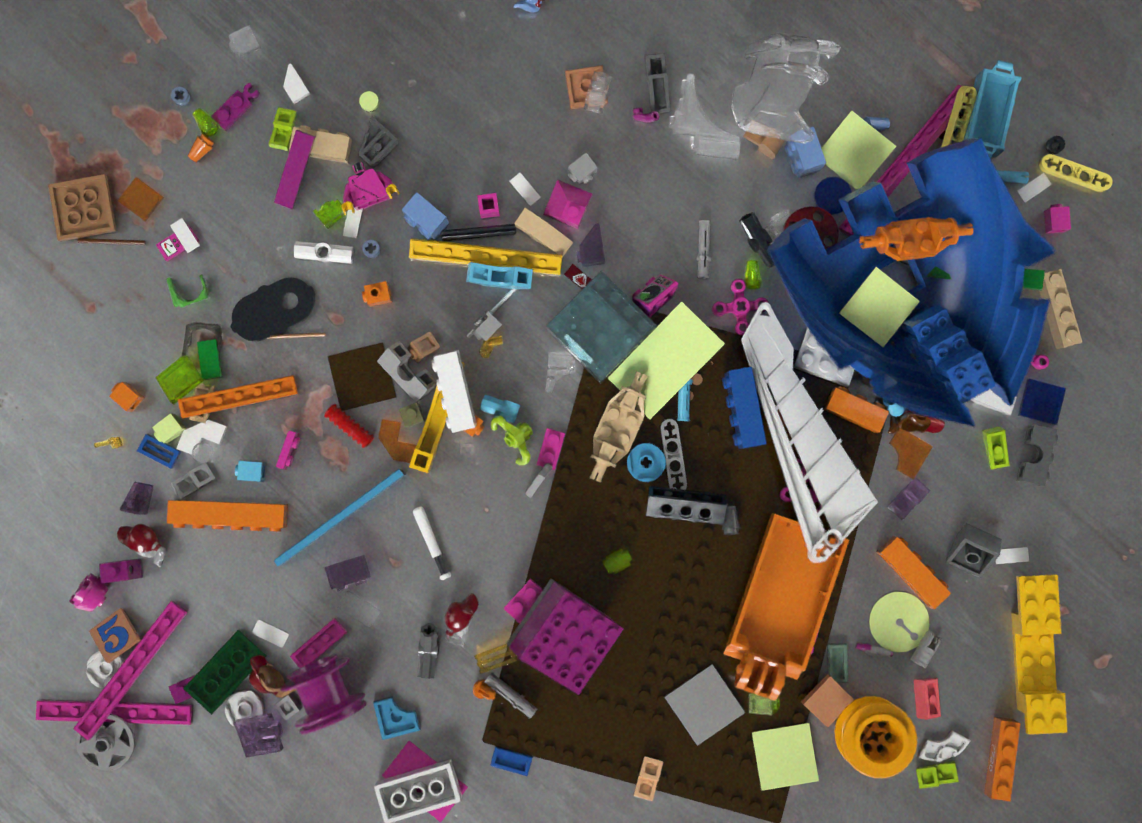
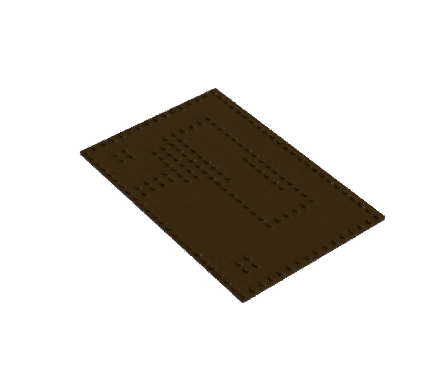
M656 312L647 322L655 329L668 315ZM707 326L725 344L696 373L702 376V383L699 385L692 383L690 385V391L693 393L689 409L690 421H677V392L651 419L644 414V419L630 451L639 444L649 443L658 447L664 454L660 430L661 424L667 419L676 421L679 428L687 481L686 490L726 494L727 506H736L741 526L739 534L725 535L724 530H722V524L646 516L649 486L669 488L667 470L665 466L662 474L654 481L642 482L635 479L627 468V457L630 451L616 463V467L607 466L601 482L596 481L599 473H597L595 479L590 478L596 465V459L591 457L593 454V436L608 402L620 390L608 377L600 384L584 368L525 584L531 578L544 590L550 579H553L608 615L623 628V631L579 695L522 661L507 647L499 679L520 695L523 694L524 698L538 709L529 718L518 708L512 707L513 704L496 692L482 740L486 744L635 785L644 756L663 761L659 781L656 786L657 791L769 822L780 823L790 786L761 790L752 732L807 723L810 710L801 701L814 689L818 682L858 525L846 537L849 543L805 671L799 675L797 680L785 676V685L775 701L736 688L734 685L737 673L736 667L740 664L741 660L723 653L771 513L797 522L799 521L793 502H785L780 497V491L788 486L763 408H760L766 444L738 449V445H734L733 434L736 433L735 428L731 427L729 416L732 415L731 407L728 408L726 404L728 391L723 387L722 378L728 371L750 367L741 341L743 336ZM795 349L793 353V367L799 350ZM793 368L800 381L803 378L806 380L802 385L818 410L824 409L832 389L839 388V386L850 390L849 394L856 396L859 394L866 397L869 403L874 404V402L884 405L883 398L875 395L873 392L875 388L869 382L872 379L863 376L855 369L850 385L845 387ZM824 410L821 413L836 438L841 439V446L856 469H859V474L869 487L885 422L880 433H874ZM667 422V426L664 427V430H668L669 436H665V440L670 438L677 439L676 434L672 436L671 431L675 427L670 422ZM785 426L784 429L790 442L792 438L789 434L787 427ZM670 441L667 444L669 452H675L678 448L674 441ZM793 443L791 447L794 452V455L796 459H800L796 447ZM644 457V460L641 461V465H644L645 468H648V465L652 464V461L648 460L647 457ZM677 460L671 461L670 469L678 471L680 463ZM682 472L671 474V478L675 477L676 480L673 487L680 489L683 486V482H679L678 476L682 477ZM808 481V483H806L807 488L811 489V486L809 485ZM789 491L785 493L787 498L790 497ZM818 502L814 503L815 508L817 509L819 504ZM823 512L819 518L824 531H829L831 527ZM516 620L514 621L511 636L519 626ZM710 665H713L745 713L697 746L665 699V696Z

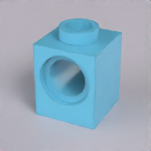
M239 461L235 467V476H237V480L264 482L266 463Z

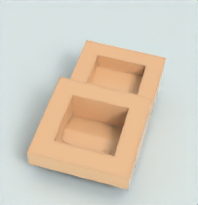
M644 756L633 796L653 801L663 761Z

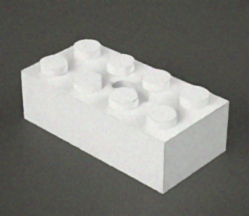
M452 759L377 781L374 786L385 823H392L461 802L462 799ZM416 788H420L423 792L418 793Z

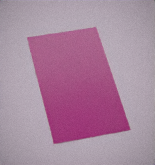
M408 741L383 773L382 777L387 779L436 764L437 762L412 742ZM458 779L460 790L463 794L468 787ZM416 788L418 793L423 792L420 788ZM456 803L428 811V813L439 822H442Z

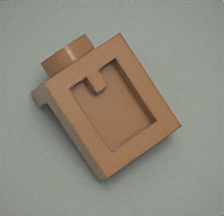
M429 331L412 341L407 349L412 354L410 357L416 363H419L423 358L439 350L440 345Z

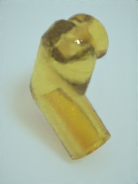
M502 336L492 337L487 341H483L479 349V354L482 358L490 357L495 346L503 345Z

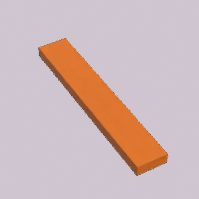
M294 375L177 400L181 418L183 419L297 395L298 393Z

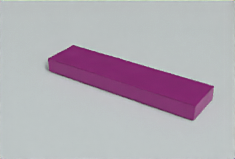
M296 130L274 203L290 209L294 208L316 136Z

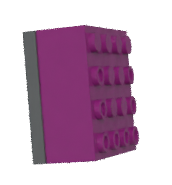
M550 579L506 645L519 659L579 695L623 631V628L608 615L553 579Z

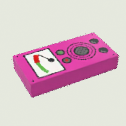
M187 225L191 233L195 237L196 241L199 242V239L195 235L190 225ZM175 233L156 244L167 262L185 251Z

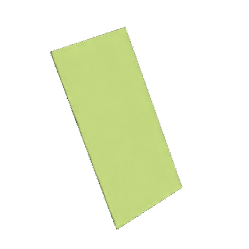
M681 302L608 379L621 391L622 386L630 387L636 371L641 373L638 381H640L643 374L647 375L648 377L644 382L641 392L642 395L646 396V399H644V414L651 419L725 343Z

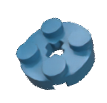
M649 443L637 445L630 451L627 457L628 471L635 479L642 482L656 480L666 466L663 452L655 445ZM644 457H647L648 460L652 461V464H649L648 468H645L644 465H641V461L644 460Z

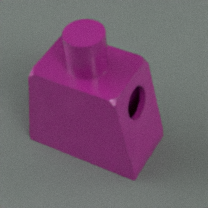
M141 558L99 564L101 583L143 578ZM130 565L132 567V574L129 571Z

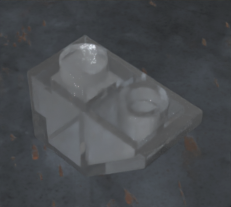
M594 71L588 88L584 110L603 113L612 80L611 75L605 72Z

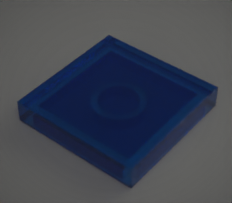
M1027 379L1018 416L1057 425L1066 388Z

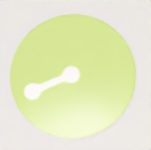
M892 592L880 598L873 606L869 618L870 630L874 639L883 648L893 652H907L916 648L929 630V615L924 604L914 595L906 592Z

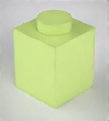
M171 413L152 427L155 431L154 436L156 439L163 443H170L187 429L178 416Z

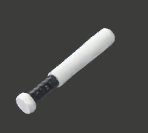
M421 506L413 510L414 517L432 558L436 561L441 573L440 579L444 580L451 577V573L446 570L441 558V551L424 508Z

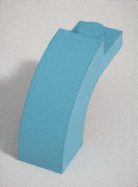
M470 262L468 263L466 282L504 289H531L533 269L516 266L497 267Z

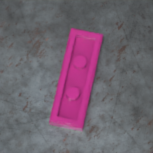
M334 618L290 657L299 668L306 666L329 649L347 631Z

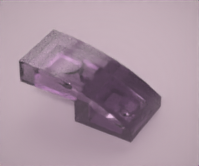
M916 477L887 507L898 518L903 520L925 498L930 490Z

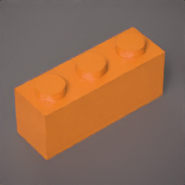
M841 386L832 389L823 410L869 431L880 433L889 411L884 409V405L874 402V404L869 403L866 397L859 394L856 396L849 394L850 390Z

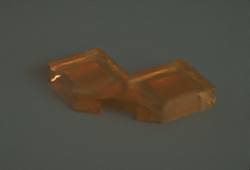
M382 419L378 436L379 440L393 460L410 463L416 445L398 441L401 422Z

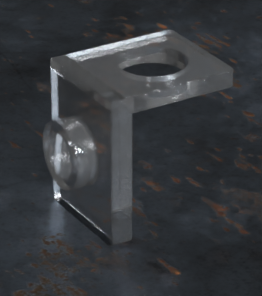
M786 209L782 214L777 212L769 219L771 223L767 225L766 230L774 239L780 234L773 226L788 215L789 209Z

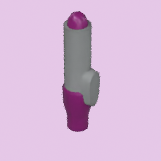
M856 643V649L868 655L893 656L891 650L870 644Z

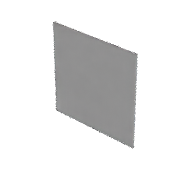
M710 665L665 696V699L697 746L745 713L713 665Z

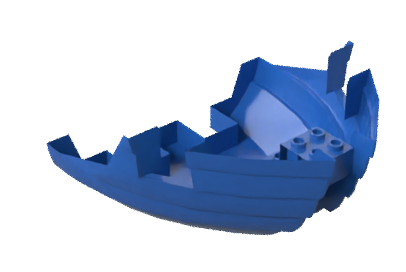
M981 138L967 139L924 153L907 162L921 198L895 212L890 205L882 184L874 181L839 199L854 234L825 249L812 220L804 218L787 227L773 241L772 245L767 248L794 307L815 337L817 344L828 353L830 359L839 370L848 366L852 367L863 376L872 379L869 382L875 388L873 389L875 395L917 414L973 427L975 423L964 403L989 389L1010 407L1016 399L1038 349L1050 299L1044 298L1037 300L1023 297L1020 299L1023 289L1024 266H1033L1055 254L1054 248L1025 222L990 160ZM927 217L944 220L954 218L958 225L971 223L973 226L969 228L974 229L973 234L970 236H959L958 242L955 245H949L934 257L908 260L918 286L907 292L920 302L884 347L839 314L875 267L882 269L897 261L886 254H880L876 247L862 249L860 245L864 243H859L861 236L875 235L877 227H884L894 221ZM889 243V247L894 248L893 243ZM936 266L950 274L951 279L930 278L926 276Z

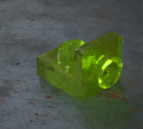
M749 693V713L772 715L778 711L780 707L779 698L773 701Z

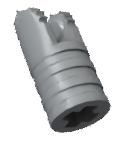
M930 630L927 631L910 660L926 669L942 641L941 638L934 636Z

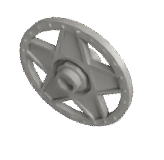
M110 714L107 719L114 720L115 722L108 727L102 724L91 740L86 739L81 742L82 736L78 732L76 735V749L80 758L88 766L101 771H111L123 766L130 759L135 747V738L131 727L125 720L113 714ZM124 728L129 736L130 745L120 739ZM85 753H96L98 764L91 761ZM113 755L126 756L119 763L110 765Z

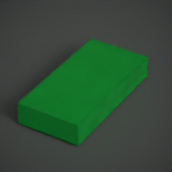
M218 340L197 342L202 380L222 378Z

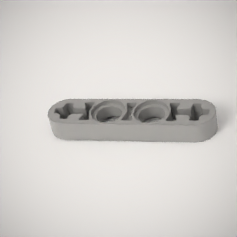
M667 419L662 422L660 430L669 488L677 489L673 487L676 480L675 477L671 478V474L682 472V477L678 476L679 482H683V486L680 489L686 490L687 481L678 424L672 419ZM667 422L674 425L675 429L671 432L672 436L676 434L677 439L670 438L665 440V436H669L668 430H664ZM670 441L676 442L678 446L675 452L667 450V444ZM677 460L680 463L678 471L670 469L671 461Z

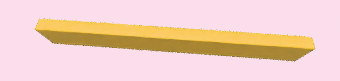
M418 238L410 239L409 258L459 264L473 262L497 267L516 266L533 269V272L561 274L562 255Z

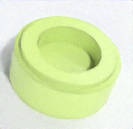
M367 91L360 96L359 102L365 111L371 112L378 108L379 99L374 92Z

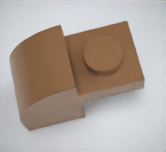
M753 119L743 136L759 146V152L773 160L785 141V138L773 127L768 128Z

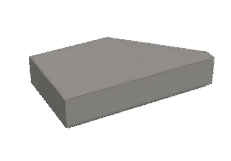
M549 463L545 464L525 495L530 498L534 495L553 466Z

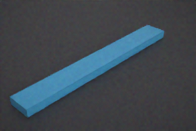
M398 469L274 559L276 565L281 566L400 480L406 475L404 471Z

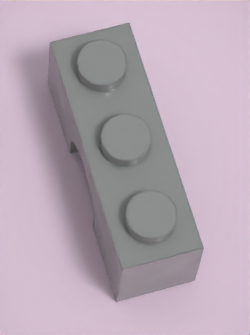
M397 341L386 349L377 362L415 402H418L428 395L437 382L426 369L418 374L409 369L408 359L412 354Z

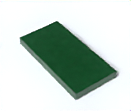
M237 630L183 689L213 715L252 672L253 668L250 659L256 655H261L264 658L267 655L240 630Z

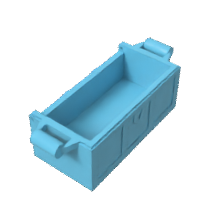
M1001 60L997 61L992 70L984 68L976 76L974 88L977 91V97L964 140L981 138L990 159L991 157H997L1005 150L1004 144L1015 104V97L1022 78L1014 75L1013 63ZM996 68L1008 70L1011 72L1010 74L996 71Z

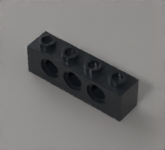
M649 486L646 516L724 524L727 508L726 494Z

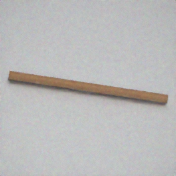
M326 333L280 334L268 339L326 336Z

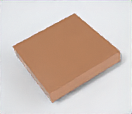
M827 674L801 703L828 728L854 699Z

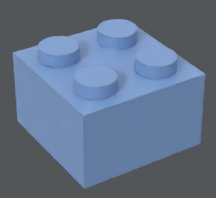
M814 127L791 134L786 142L785 151L787 156L791 157L793 173L797 174L798 178L819 172L826 164V160Z
M417 192L402 209L405 221L413 228L417 226L420 233L428 240L430 238L436 240L441 235V231L445 230L449 225L447 217Z

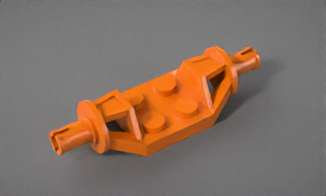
M927 217L894 221L884 227H877L875 235L861 236L859 243H864L860 245L862 249L876 247L880 254H886L897 261L934 257L949 245H955L958 242L959 236L972 235L974 229L969 228L973 226L971 223L958 225L954 218L944 220ZM889 243H893L894 248L889 247Z

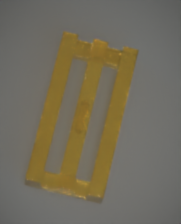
M506 644L474 655L478 662L477 666H479L480 674L517 661L515 653ZM506 648L509 649L508 652L491 657L489 659L483 661L481 659V657L495 653L497 651ZM511 655L512 659L484 668V664Z

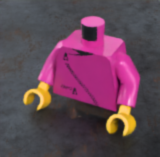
M358 162L352 166L355 175L348 178L349 182L345 185L341 207L344 215H346L347 210H352V213H355L354 208L356 211L367 208L382 201L392 199V193L397 192L399 195L400 192L389 177L382 172H375L373 168L366 170L363 162Z

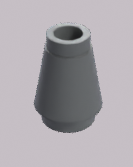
M727 506L722 530H724L725 535L739 534L741 526L736 506Z

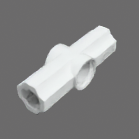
M296 241L294 245V258L352 264L354 247L330 245L324 242ZM327 248V256L321 257L320 251Z

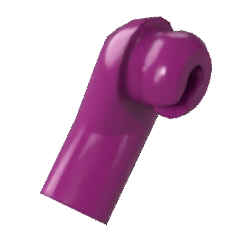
M642 108L633 109V118L637 121L650 123L659 119L657 111L643 114Z

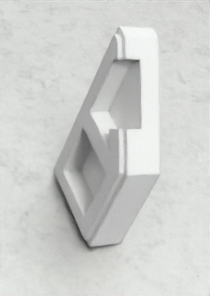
M290 63L283 87L295 104L309 96L310 93Z

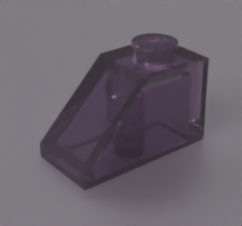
M599 223L593 226L579 245L580 251H576L577 261L582 263V267L605 264Z

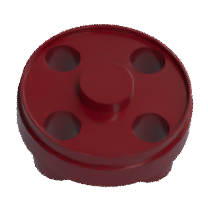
M819 207L800 208L792 213L783 225L782 232L788 227L789 223L795 224L806 218L812 220L825 249L831 246L824 244V238L831 239L832 246L838 242L839 230L834 217ZM814 213L820 214L821 217H822V220H821V221H816V220L813 218V214H814Z

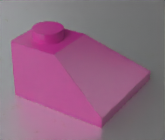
M557 180L543 215L578 229L592 193Z

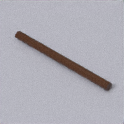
M78 238L77 240L78 243L145 245V240Z

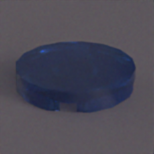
M827 177L815 188L813 194L815 204L831 215L842 213L844 211L839 199L852 193L849 184L842 178Z

